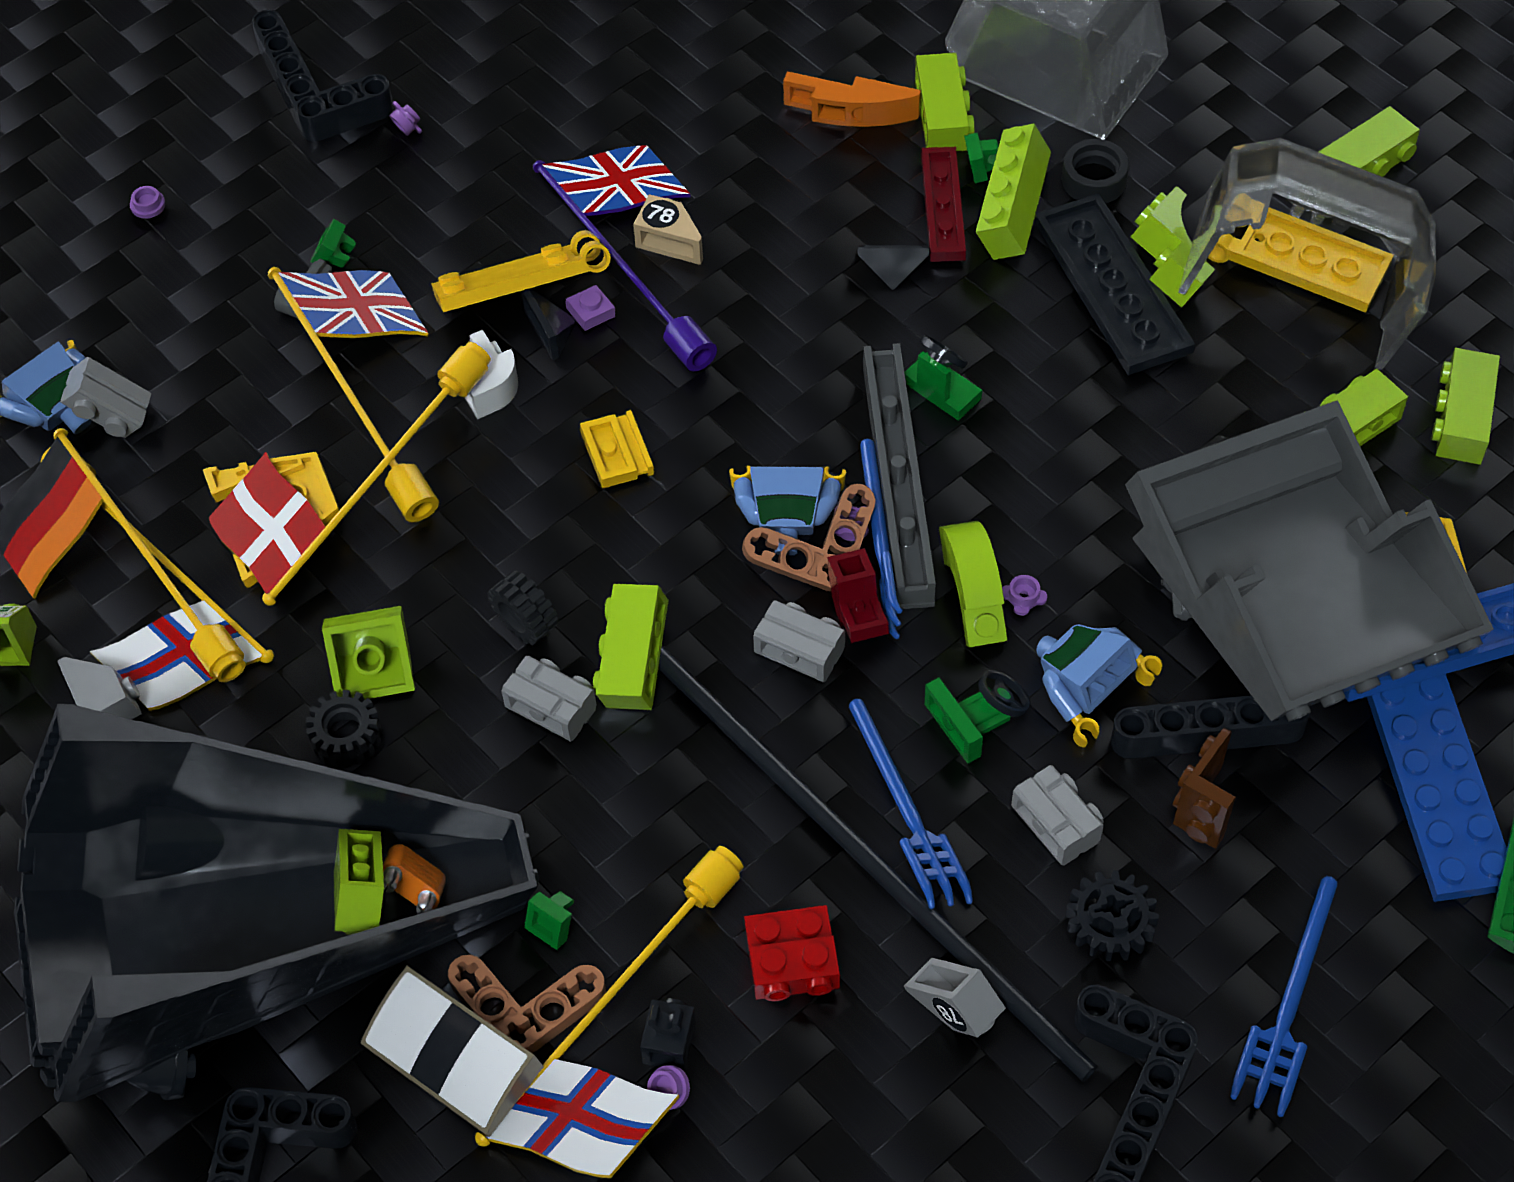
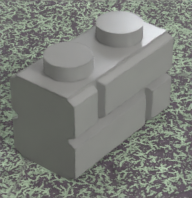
M87 357L70 370L66 381L67 386L63 391L60 403L71 408L77 417L91 419L103 426L106 433L126 438L143 424L146 415L145 409L148 407L152 393Z
M774 600L754 632V652L825 682L833 670L834 664L837 663L844 651L845 630L831 618L823 617L818 619L807 614L796 603L789 602L783 604Z
M525 656L516 668V672L512 673L501 690L506 708L570 742L575 739L581 731L583 724L589 720L597 706L595 691L586 679L580 676L571 678L561 673L557 665L545 658L538 661L530 656Z
M1049 765L1035 774L1033 778L1030 777L1016 786L1013 790L1011 806L1061 865H1066L1078 857L1080 853H1084L1097 845L1101 840L1103 817L1100 811L1092 803L1086 805L1078 796V789L1073 779L1066 773L1060 775L1053 765Z

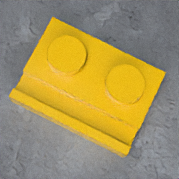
M631 410L626 411V415L616 417L613 414L580 423V432L602 489L636 480L638 475L646 473L648 476L654 475L653 463Z

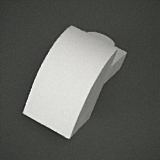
M483 330L469 335L470 342L482 347L491 358V362L487 365L488 371L465 397L477 419L505 407L514 398L518 389V377L512 350L509 349L501 352L495 340L490 342Z

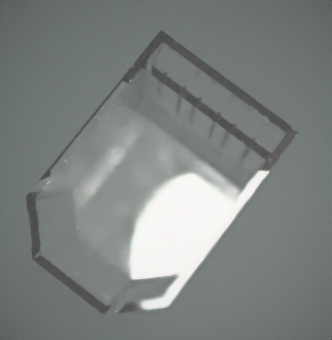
M963 0L945 38L947 51L956 53L958 66H964L966 81L1102 140L1107 138L1168 56L1159 0Z

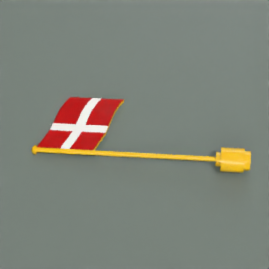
M468 342L465 346H459L437 372L440 379L439 386L442 388V391L326 527L308 500L277 472L267 452L210 515V523L222 543L252 571L265 591L262 600L266 605L272 606L276 604L274 599L446 396L456 397L459 395L466 397L488 371L487 365L491 362L490 356L482 347L473 342Z

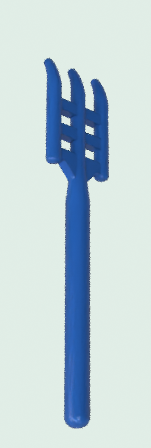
M867 438L861 441L860 449L865 485L871 489L875 496V507L870 521L874 550L880 567L881 578L879 579L882 608L888 621L889 633L895 639H899L900 635L895 625L899 627L901 622L896 612L901 614L903 610L898 603L875 444L873 440Z
M858 698L853 699L849 704V709L905 823L913 833L911 839L902 838L899 843L925 894L929 908H935L933 889L929 881L931 879L938 880L948 906L952 907L954 905L953 892L948 877H956L964 893L966 903L972 904V891L969 880L945 834L936 836L924 828L921 816L864 702ZM933 847H941L942 851L935 852ZM914 849H922L924 853L916 854ZM940 862H948L950 866L942 867ZM922 864H930L931 868L923 869Z
M1330 876L1323 877L1320 882L1278 1010L1276 1026L1265 1031L1256 1025L1251 1026L1233 1080L1230 1097L1235 1100L1242 1089L1247 1075L1259 1079L1254 1100L1255 1108H1260L1270 1083L1282 1087L1277 1111L1279 1117L1284 1116L1290 1103L1307 1050L1305 1043L1294 1041L1289 1029L1295 1018L1337 888V881ZM1258 1040L1270 1044L1269 1051L1256 1047ZM1281 1049L1293 1052L1292 1060L1280 1056ZM1252 1058L1264 1061L1263 1069L1252 1065ZM1275 1066L1288 1070L1287 1076L1284 1077L1274 1073Z

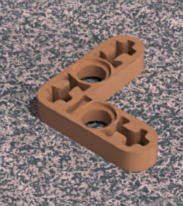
M862 484L850 485L845 489L839 498L822 548L771 529L759 527L751 530L745 537L742 545L743 554L748 561L755 565L817 588L831 591L830 582L827 580L828 574L822 571L823 568H828L827 557L860 549L875 507L874 493L870 488ZM856 494H860L862 496L861 502L866 504V507H861L858 510L854 521L841 519V514L847 518L852 509V502L848 501L847 498L853 499ZM855 521H861V522H862L861 526H860L858 523H856ZM848 528L853 532L855 542L851 547H841L836 543L834 534L837 529ZM759 537H763L766 539L765 545L774 550L778 548L779 543L784 544L785 546L778 557V563L772 561L776 553L764 550L761 555L754 553L755 546L750 544V541L756 542ZM794 549L802 551L807 559L806 566L798 570L789 567L786 562L787 552ZM828 549L835 554H828Z
M462 955L456 958L448 969L450 985L462 1003L508 1037L515 1030L519 1034L524 1033L526 1041L520 1045L532 1054L588 1013L606 993L602 972L592 965H580L520 1007L477 956ZM466 970L470 974H475L477 984L480 987L477 993H475L474 987L467 979H461V972ZM582 980L587 984L593 982L594 991L590 993L585 989L580 991L578 983ZM564 992H568L569 998L574 997L575 1006H571ZM496 997L504 1001V1008L497 1015L489 1016L481 1011L482 1004L489 998ZM555 1002L564 1007L563 1015L557 1020L548 1021L540 1015L542 1008L549 1003ZM530 1017H534L537 1027L541 1029L540 1032L536 1031L535 1025L531 1027Z

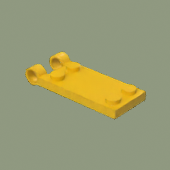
M1241 194L1230 198L1223 211V216L1229 224L1236 227H1245L1250 224L1242 239H1237L1226 231L1215 230L1211 232L1203 246L1205 256L1211 261L1217 263H1224L1228 260L1365 313L1394 257V254L1259 204Z
M583 230L577 232L572 237L570 245L562 247L561 244H551L541 248V253L460 276L458 272L447 273L438 277L439 281L431 283L435 298L444 313L589 271L594 273L602 272L609 266L611 256L608 249L600 243L599 239L592 232ZM586 237L594 239V241L585 243L580 249V253L577 252V244L581 239ZM601 249L603 250L604 258L599 264H587V262L596 259Z

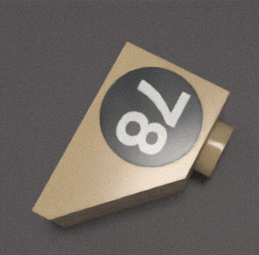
M649 194L633 224L635 247L701 265L703 261L702 236L683 204L669 198Z

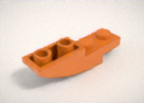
M788 71L783 80L784 105L812 111L813 122L840 126L870 127L904 123L919 119L921 90L858 76L855 77L853 85Z

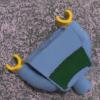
M73 340L67 341L69 347L67 349H64L59 341L2 380V391L6 398L0 394V417L3 416L32 427L41 426L47 431L64 422L74 434L81 433L91 424V419L77 417L71 408L60 403L63 391L67 386L66 381L70 370L86 358L76 350Z
M746 466L747 472L743 475L734 474L733 468L729 470L735 501L750 524L768 528L798 539V535H812L815 526L825 523L838 503L840 491L844 488L846 477L845 469H842V474L839 476H833L829 474L828 466L824 468V472L823 467ZM779 543L775 553L779 555L785 545ZM797 549L790 550L786 555L797 554Z
M1080 624L1074 625L1059 640L1048 635L1044 636L1039 641L1036 649L1037 655L1041 657L1040 661L1044 670L1042 681L1049 698L1065 721L1071 720L1076 727L1073 733V740L1080 747H1086L1088 743L1080 730H1089L1095 739H1097L1099 734L1098 723L1094 719L1083 718L1080 714L1082 711L1090 714L1136 668L1135 677L1144 686H1151L1155 680L1153 674L1158 676L1162 670V662L1158 657L1152 655L1142 656V649L1115 627L1091 628Z

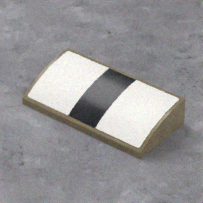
M408 966L402 971L385 995L361 1040V1044L488 1137L493 1134L543 1069L542 1064L534 1054Z

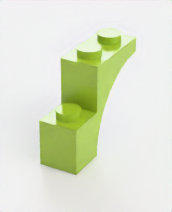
M1176 186L1168 195L1161 192L1134 221L1139 227L1131 235V238L1156 259L1153 264L1158 269L1149 280L1179 306L1183 307L1215 269L1200 255L1186 233L1182 222L1181 208L1187 194Z

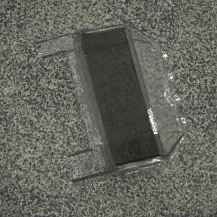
M1282 138L1234 146L1207 191L1178 293L1183 295L1187 293L1221 235L1234 233L1235 227L1251 225L1253 230L1260 229L1265 222L1272 194L1280 195L1287 198V202L1293 204L1289 215L1299 218L1303 211L1307 209L1312 211L1310 223L1319 226L1324 218L1327 217L1333 219L1332 224L1344 228L1346 224L1380 237L1390 253L1394 254L1395 264L1380 321V328L1384 332L1375 368L1382 370L1428 311L1437 271L1436 223L1418 190Z

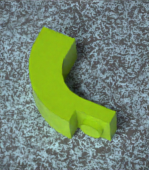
M971 521L939 527L944 564L950 567L957 586L966 646L975 647L1007 641L1002 604H1005L994 551L984 526L979 521Z

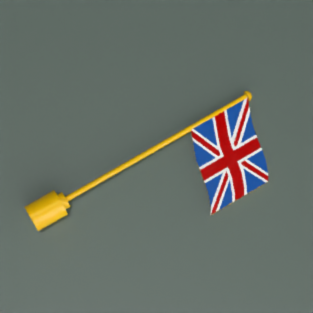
M277 267L270 268L268 271L269 279H274L385 457L390 450L319 337L362 338L394 334L428 337V331L390 273L356 270L311 274L281 272ZM394 458L389 464L392 469L385 479V487L408 522H418L429 517L438 508L439 500L415 464H398Z

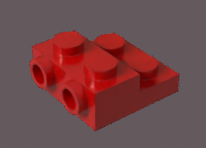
M827 905L744 916L756 1000L781 1001L787 999L790 995L801 993L819 996L831 992L832 989L840 988V972Z

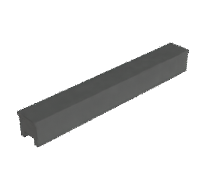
M900 343L893 344V350L872 351L871 346H864V379L897 600L902 609L935 607L936 582Z

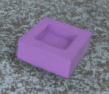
M597 285L566 299V309L584 331L615 317L614 305Z

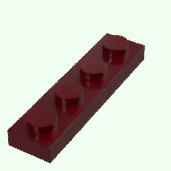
M956 146L922 148L921 162L930 262L966 261Z

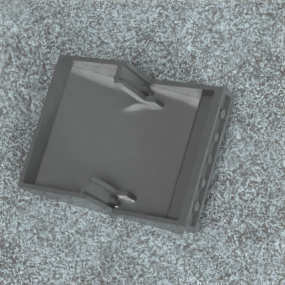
M1338 400L1138 471L1125 484L1144 525L1132 539L1271 721L1286 716L1288 722L1294 721L1311 713L1309 708L1311 705L1321 702L1323 708H1326L1346 699L1344 692L1355 688L1358 694H1362L1381 685L1379 678L1389 674L1392 681L1413 673L1415 671L1413 665L1424 661L1426 667H1430L1448 659L1449 655L1447 652L1458 648L1460 654L1483 645L1481 637L1494 630L1431 499L1422 502L1407 515L1404 509L1394 514L1392 513Z

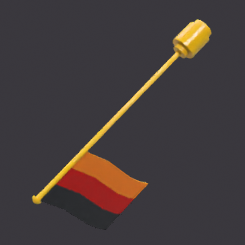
M63 428L55 430L53 434L55 441L37 470L0 513V551L34 599L36 598L49 573L83 535L104 501L197 629L190 648L209 675L217 678L220 682H229L238 677L246 666L243 660L244 653L228 631L221 624L203 625L69 441L67 438L68 431Z

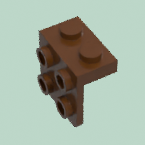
M1223 728L1217 737L1210 735L1199 752L1201 760L1196 767L1191 764L1186 767L1178 781V786L1181 789L1172 806L1177 808L1173 824L1186 831L1188 836L1196 842L1206 843L1215 849L1224 838L1236 798L1212 783L1222 768L1232 732L1226 728Z

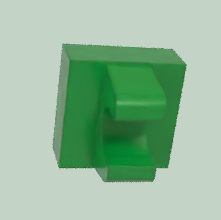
M978 132L965 135L974 182L988 181L987 172L993 169L999 147L998 141L996 139L979 140Z
M335 219L331 221L322 234L310 262L313 263L323 259L326 263L338 267L346 265L350 257L342 253L340 249L350 253L356 245V242L343 232L346 225Z
M559 891L551 898L538 892L528 901L524 928L554 949H559L568 938L572 913L567 911V909L572 906L574 900L562 891Z

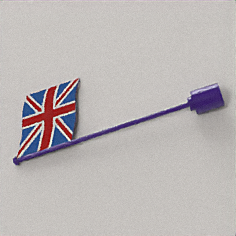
M647 145L618 148L576 160L547 164L542 160L536 161L533 164V170L536 173L540 172L588 230L608 249L610 256L667 321L668 325L663 335L666 344L688 370L699 371L707 367L717 354L716 345L690 316L673 319L587 218V216L622 212L643 206L649 194L669 199L688 198L690 193Z

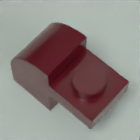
M865 548L827 557L829 582L835 610L841 627L845 626L851 643L889 634L888 621L877 597L876 574Z

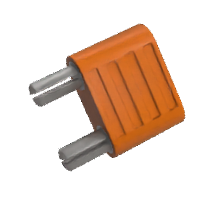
M397 844L389 849L383 863L384 889L387 887L386 892L396 891L417 906L416 911L418 914L421 911L424 913L435 909L440 902L446 878L444 873L407 846Z

